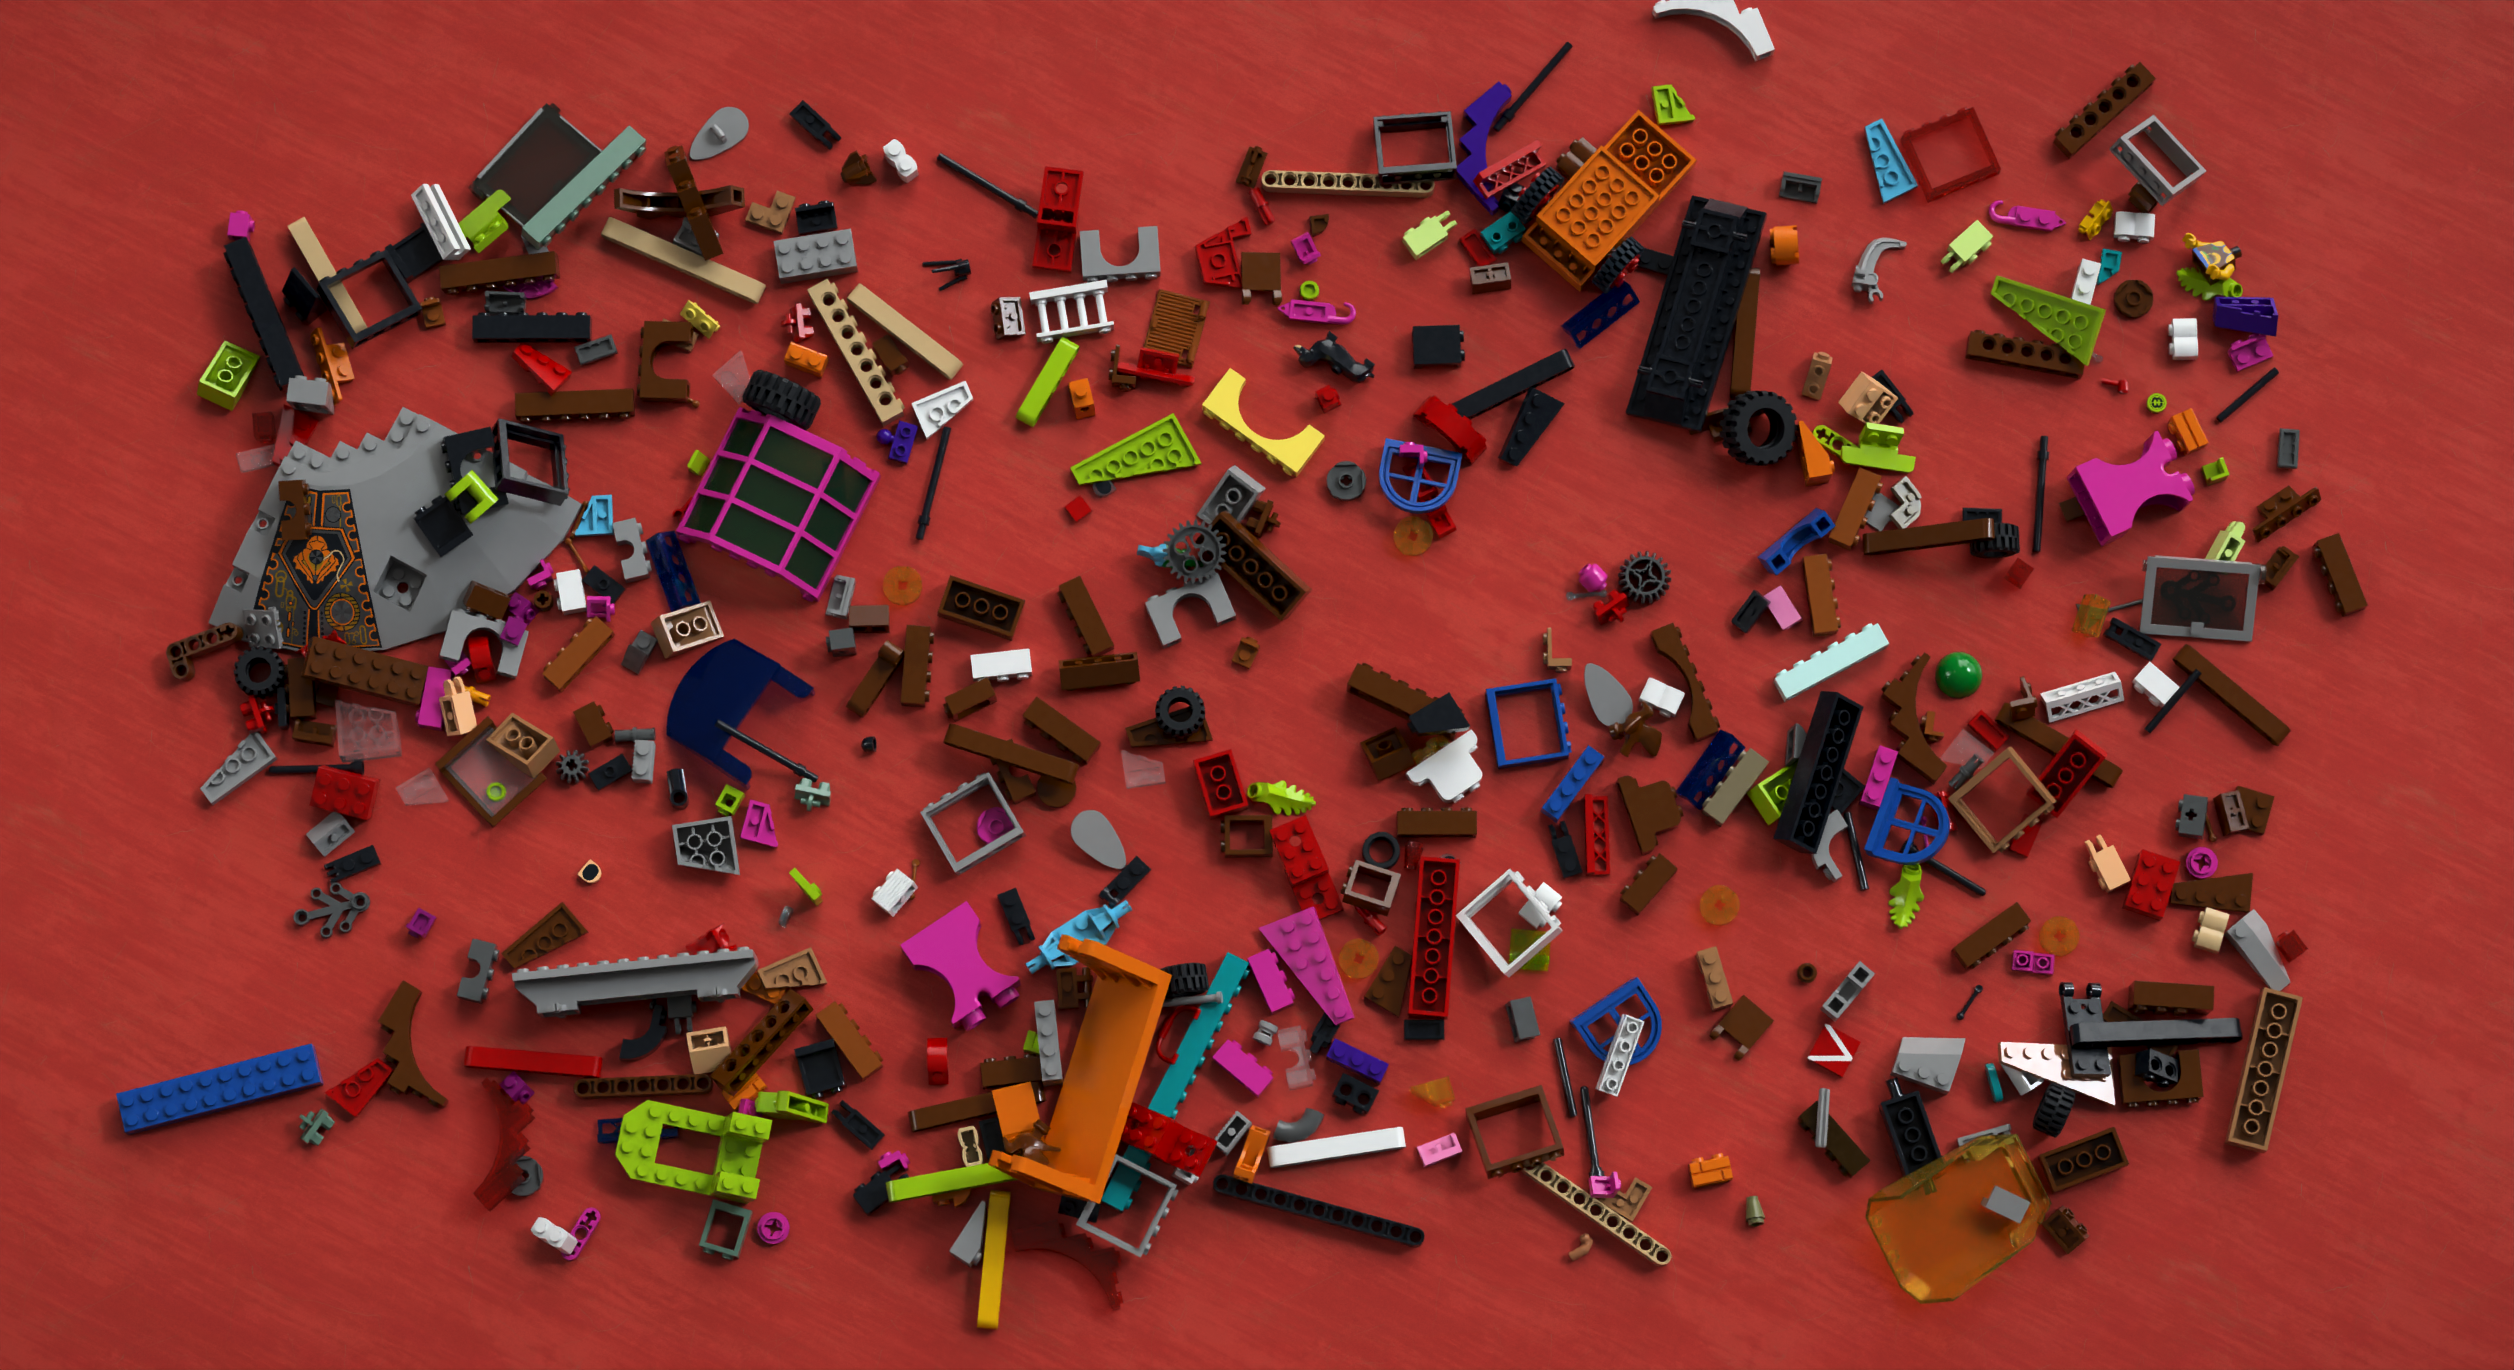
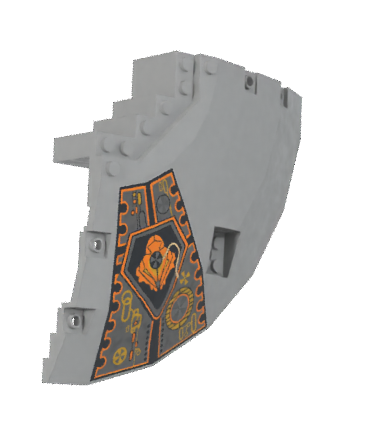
M402 407L384 441L369 433H366L358 449L340 441L331 458L295 441L288 456L284 457L258 508L259 512L233 561L234 569L222 588L209 624L216 627L228 622L234 623L243 629L244 635L241 640L248 642L243 609L268 610L269 607H276V610H279V620L277 621L281 622L277 627L282 628L281 633L284 640L281 649L297 651L307 645L309 639L313 636L322 638L331 634L333 630H336L338 637L343 639L347 645L372 652L388 651L401 647L403 644L420 641L438 633L442 634L446 632L452 610L463 609L472 616L481 613L480 611L473 613L467 610V606L463 603L472 580L508 595L515 592L526 581L525 579L539 567L540 560L547 558L556 546L564 541L582 508V504L569 496L561 506L506 493L508 505L487 509L472 524L466 520L465 515H461L460 511H458L465 524L473 533V536L440 557L413 518L416 516L414 512L423 506L426 509L433 505L431 503L433 499L439 495L445 497L444 494L451 489L449 481L452 480L451 473L446 471L445 462L448 459L446 453H442L440 442H443V437L458 433L421 414L418 415ZM483 449L467 454L461 463L460 471L462 478L473 470L488 488L495 487L493 452ZM476 453L481 454V457L479 459L474 458V455ZM509 462L511 477L551 486L528 475L527 471ZM306 480V484H309L310 493L307 495V503H310L311 514L308 515V523L312 525V535H309V539L282 541L281 521L292 519L296 514V507L290 501H280L278 481ZM457 497L451 501V503H452V505L454 506V508H455L454 500H457ZM261 521L267 522L265 527H260ZM236 578H242L241 583H235ZM401 583H406L409 588L407 592L400 593L398 592V586Z

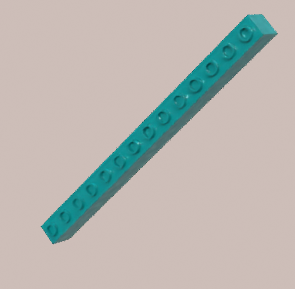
M1227 952L1206 995L1221 991L1223 1003H1201L1199 1007L1201 1013L1197 1020L1193 1019L1176 1052L1179 1056L1174 1065L1170 1064L1148 1109L1175 1119L1178 1110H1176L1178 1103L1184 1102L1187 1096L1185 1090L1188 1084L1192 1086L1197 1076L1194 1074L1196 1068H1201L1206 1057L1203 1056L1205 1050L1211 1049L1215 1041L1212 1037L1215 1031L1219 1033L1224 1023L1221 1021L1223 1015H1228L1233 1004L1230 1001L1233 996H1238L1242 988L1239 984L1242 979L1246 980L1251 970L1248 968L1249 962ZM1131 1145L1128 1146L1123 1158L1149 1170L1151 1156L1143 1150ZM1120 1163L1101 1199L1102 1203L1122 1213L1124 1209L1128 1210L1133 1202V1199L1130 1198L1134 1191L1138 1192L1142 1181H1140L1142 1174Z

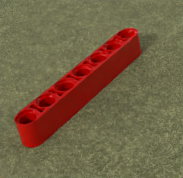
M466 1046L464 1067L601 1078L603 1058L586 1055Z

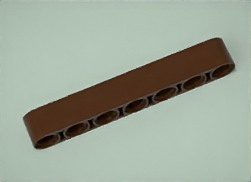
M1751 268L1736 317L1730 398H1735L1739 394L1751 391L1760 281L1759 268Z
M1982 518L1863 534L1864 555L1872 556L1991 541L1995 539L1994 519Z
M2185 644L2173 658L2174 663L2189 676L2195 669L2199 670L2202 674L2196 681L2273 745L2279 746L2291 732L2286 724L2191 646Z
M2009 703L2003 704L1995 718V721L2001 726L2053 756L2057 754L2068 740V737L2034 717L2012 721ZM2104 759L2091 778L2109 788H2114L2123 770Z
M949 724L943 741L948 746L1071 785L1074 783L1079 765L1074 762L956 724Z
M706 1074L580 1079L574 1084V1092L581 1099L707 1094L713 1088V1082ZM702 1079H706L709 1082L705 1089L698 1087V1083ZM682 1080H686L689 1083L685 1090L678 1088V1084ZM661 1081H667L669 1084L668 1088L664 1091L658 1089ZM641 1082H647L649 1084V1087L646 1091L642 1092L638 1090V1086ZM621 1083H627L629 1085L628 1090L626 1092H620L618 1090V1087ZM582 1084H586L589 1087L585 1094L578 1092ZM601 1084H608L607 1092L600 1093L598 1091Z
M1042 1081L1032 1082L1036 1104L1047 1101ZM989 1092L908 1112L912 1132H919L996 1114L997 1111L993 1094Z

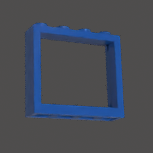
M1556 678L1486 689L1485 694L1498 769L1568 759L1569 753H1572L1571 742L1566 740V734L1569 733L1568 724L1563 722L1562 715L1565 714L1564 702L1560 703L1559 695H1562V688L1560 684H1557ZM1550 689L1561 752L1506 760L1495 697Z

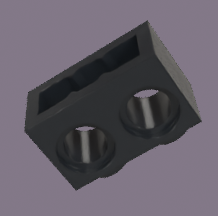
M2153 1049L2137 1052L2135 1075L2143 1078L2144 1081L2156 1083L2159 1087H2169L2170 1084L2178 1082L2179 1060Z
M1343 1073L1332 1096L1335 1097V1102L1343 1106L1348 1104L1353 1107V1111L1363 1115V1113H1369L1379 1090ZM1341 1087H1350L1351 1094L1347 1096L1342 1095L1340 1092ZM1366 1095L1369 1098V1102L1362 1105L1358 1102V1097Z

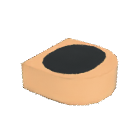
M590 859L577 875L587 883L593 884L600 880L602 872L600 867Z

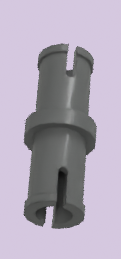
M633 727L630 730H615V742L633 741L635 743V740H656L655 728L637 729V727Z
M1974 753L1970 760L1964 766L1961 765L1960 771L1948 782L1952 787L1958 781L1954 786V789L1958 790L1968 778L1971 779L1973 777V773L1984 763V760L1981 757L1978 759L1979 755Z

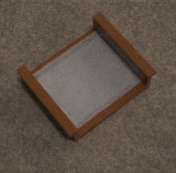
M487 716L438 760L435 765L492 827H495L547 778L542 773H539L533 779L520 771L486 742V739L497 729L491 718ZM493 783L503 784L506 789L504 798L500 800L490 799L487 794L488 787ZM493 786L490 790V794L493 797H499L502 793V789L499 786Z

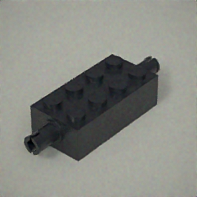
M1898 1077L1887 1080L1885 1082L1891 1099L1880 1103L1878 1107L1904 1181L1916 1177L1920 1178L1925 1195L1934 1193L1937 1189L1931 1174L1934 1171L1943 1169L1945 1165L1919 1091L1905 1095L1902 1093Z

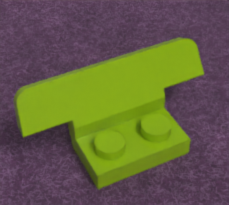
M503 190L494 192L458 223L465 238L468 237L472 241L473 247L478 253L508 229V223L498 212L501 207L511 200V197Z
M1866 422L1859 435L1858 448L1850 446L1841 447V461L1845 464L1910 473L1914 470L1916 457L1898 454V445L1904 435V428Z

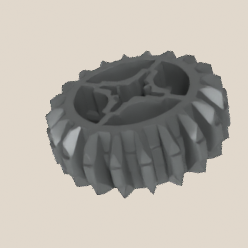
M1640 551L1637 552V558L1631 554V561L1625 559L1624 564L1626 566L1621 565L1620 570L1623 572L1618 574V577L1623 579L1619 581V585H1626L1621 591H1629L1627 598L1634 595L1633 602L1641 598V604H1644L1645 599H1648L1649 604H1651L1652 597L1658 601L1660 599L1658 593L1664 596L1666 592L1663 589L1668 590L1670 586L1667 583L1671 582V578L1667 577L1671 570H1664L1668 564L1663 563L1661 565L1660 563L1663 558L1659 557L1656 560V553H1653L1652 557H1648V551H1645L1643 557ZM1647 563L1646 567L1642 570L1632 569L1637 564ZM1653 566L1659 571L1661 581L1657 580V577L1652 574L1651 569ZM1649 570L1647 574L1649 580L1646 579L1643 585H1641L1643 574H1646V571ZM1629 574L1637 580V589L1630 583ZM1645 586H1658L1652 591L1642 592Z

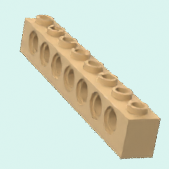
M827 278L807 289L808 295L883 427L904 416L903 409L905 407L901 399L896 400L893 394L896 392L891 382L887 383L884 379V376H886L884 369L881 365L877 366L874 360L877 358L873 350L867 349L865 345L867 340L862 332L858 333L856 329L858 324L853 315L849 317L846 312L848 306L844 299L840 300L837 296L839 291L835 283H830ZM828 298L834 300V303L830 306L824 304V301ZM836 315L844 317L841 322H835L833 318ZM850 331L853 333V336L850 339H845L843 334ZM855 348L863 350L860 355H853L852 351ZM866 364L872 366L869 372H864L861 368ZM874 381L881 382V386L877 389L872 388L871 384ZM883 398H889L891 400V402L888 405H882L880 403V401Z

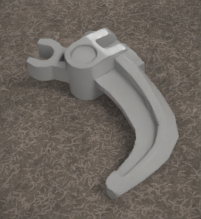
M1883 237L1873 240L1866 247L1859 264L1856 265L1852 287L1858 293L1862 290L1867 291L1870 304L1874 302L1873 295H1877L1879 301L1883 300V293L1877 285L1879 278L1874 273V268L1880 254L1890 248L1904 249L1907 242Z

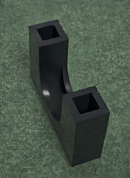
M491 427L443 437V442H440L442 453H446L448 459L445 462L446 471L451 473L452 480L449 481L450 488L462 479L460 468L462 460L467 454L495 446ZM495 487L489 488L499 499L489 509L509 504L506 492L497 491ZM466 489L457 496V500H454L456 512L460 511L461 515L468 514L479 504Z

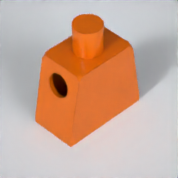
M1088 378L1069 382L1068 387L1076 419L1096 416Z

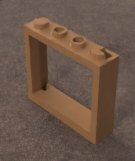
M2012 747L2004 750L1948 798L1993 853L1998 850L2002 853L2010 846L2008 844L2010 840L2020 838L2025 833L2023 829L2027 826L2033 827L2040 821L2038 817L2042 813L2045 815L2050 813L2054 809L2053 804L2057 802ZM2010 758L2045 799L2046 803L1997 842L1962 798Z

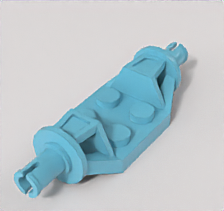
M1124 900V902L1113 909L1108 908L1104 904L1101 908L1082 912L1050 933L1043 945L1038 946L1040 955L1025 963L1027 968L1033 974L1045 965L1050 966L1052 970L1055 967L1076 965L1079 961L1057 949L1061 934L1069 935L1080 941L1089 939L1107 945L1116 928L1120 927L1118 919L1132 911L1131 906L1127 900ZM1110 923H1113L1108 929H1106L1103 932V929H1105ZM1064 956V958L1052 962V960Z

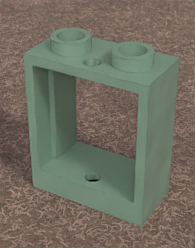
M713 1199L699 1246L703 1248L702 1251L714 1255V1252L722 1254V1258L732 1261L734 1258L739 1259L753 1212ZM716 1210L744 1218L734 1250L707 1243Z

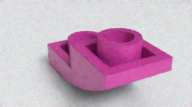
M2014 950L2012 970L2053 975L2055 955Z

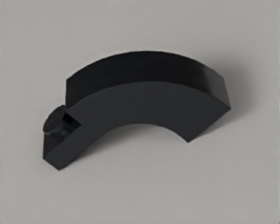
M655 1004L651 1025L646 1034L638 1039H623L619 1056L621 1061H637L646 1058L661 1046L668 1032L666 1026H661V1023H665L667 1015L662 1005Z

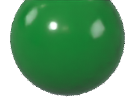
M1950 653L1944 656L1936 667V683L1943 693L1952 698L1969 697L1981 685V666L1968 653Z

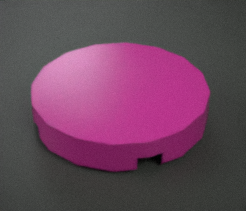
M993 807L984 811L977 822L978 835L986 844L1015 829L1004 809L1000 807Z

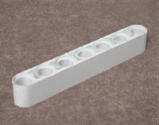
M1395 1127L1267 1147L1270 1168L1396 1150L1405 1148L1406 1143L1403 1127Z

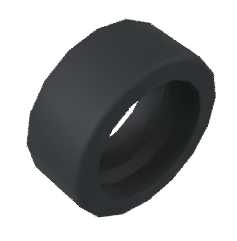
M1377 832L1371 834L1365 840L1362 850L1365 863L1388 870L1398 861L1400 846L1391 834ZM1384 840L1392 846L1393 854L1387 862L1378 863L1371 858L1369 849L1375 841Z

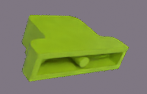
M778 1091V1093L758 1092V1097L755 1100L757 1113L778 1119L827 1123L828 1103L790 1091Z

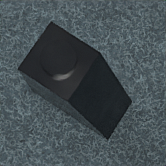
M1450 693L1445 694L1408 717L1409 723H1407L1410 731L1413 734L1416 732L1418 737L1463 732L1470 728L1468 721Z

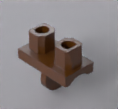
M1256 500L1253 511L1262 514L1261 518L1257 520L1249 517L1246 528L1255 532L1256 537H1261L1266 523L1268 524L1266 528L1268 532H1272L1273 527L1279 528L1281 525L1277 521L1278 513L1273 512L1271 518L1269 517L1273 508V501L1268 500L1266 503Z

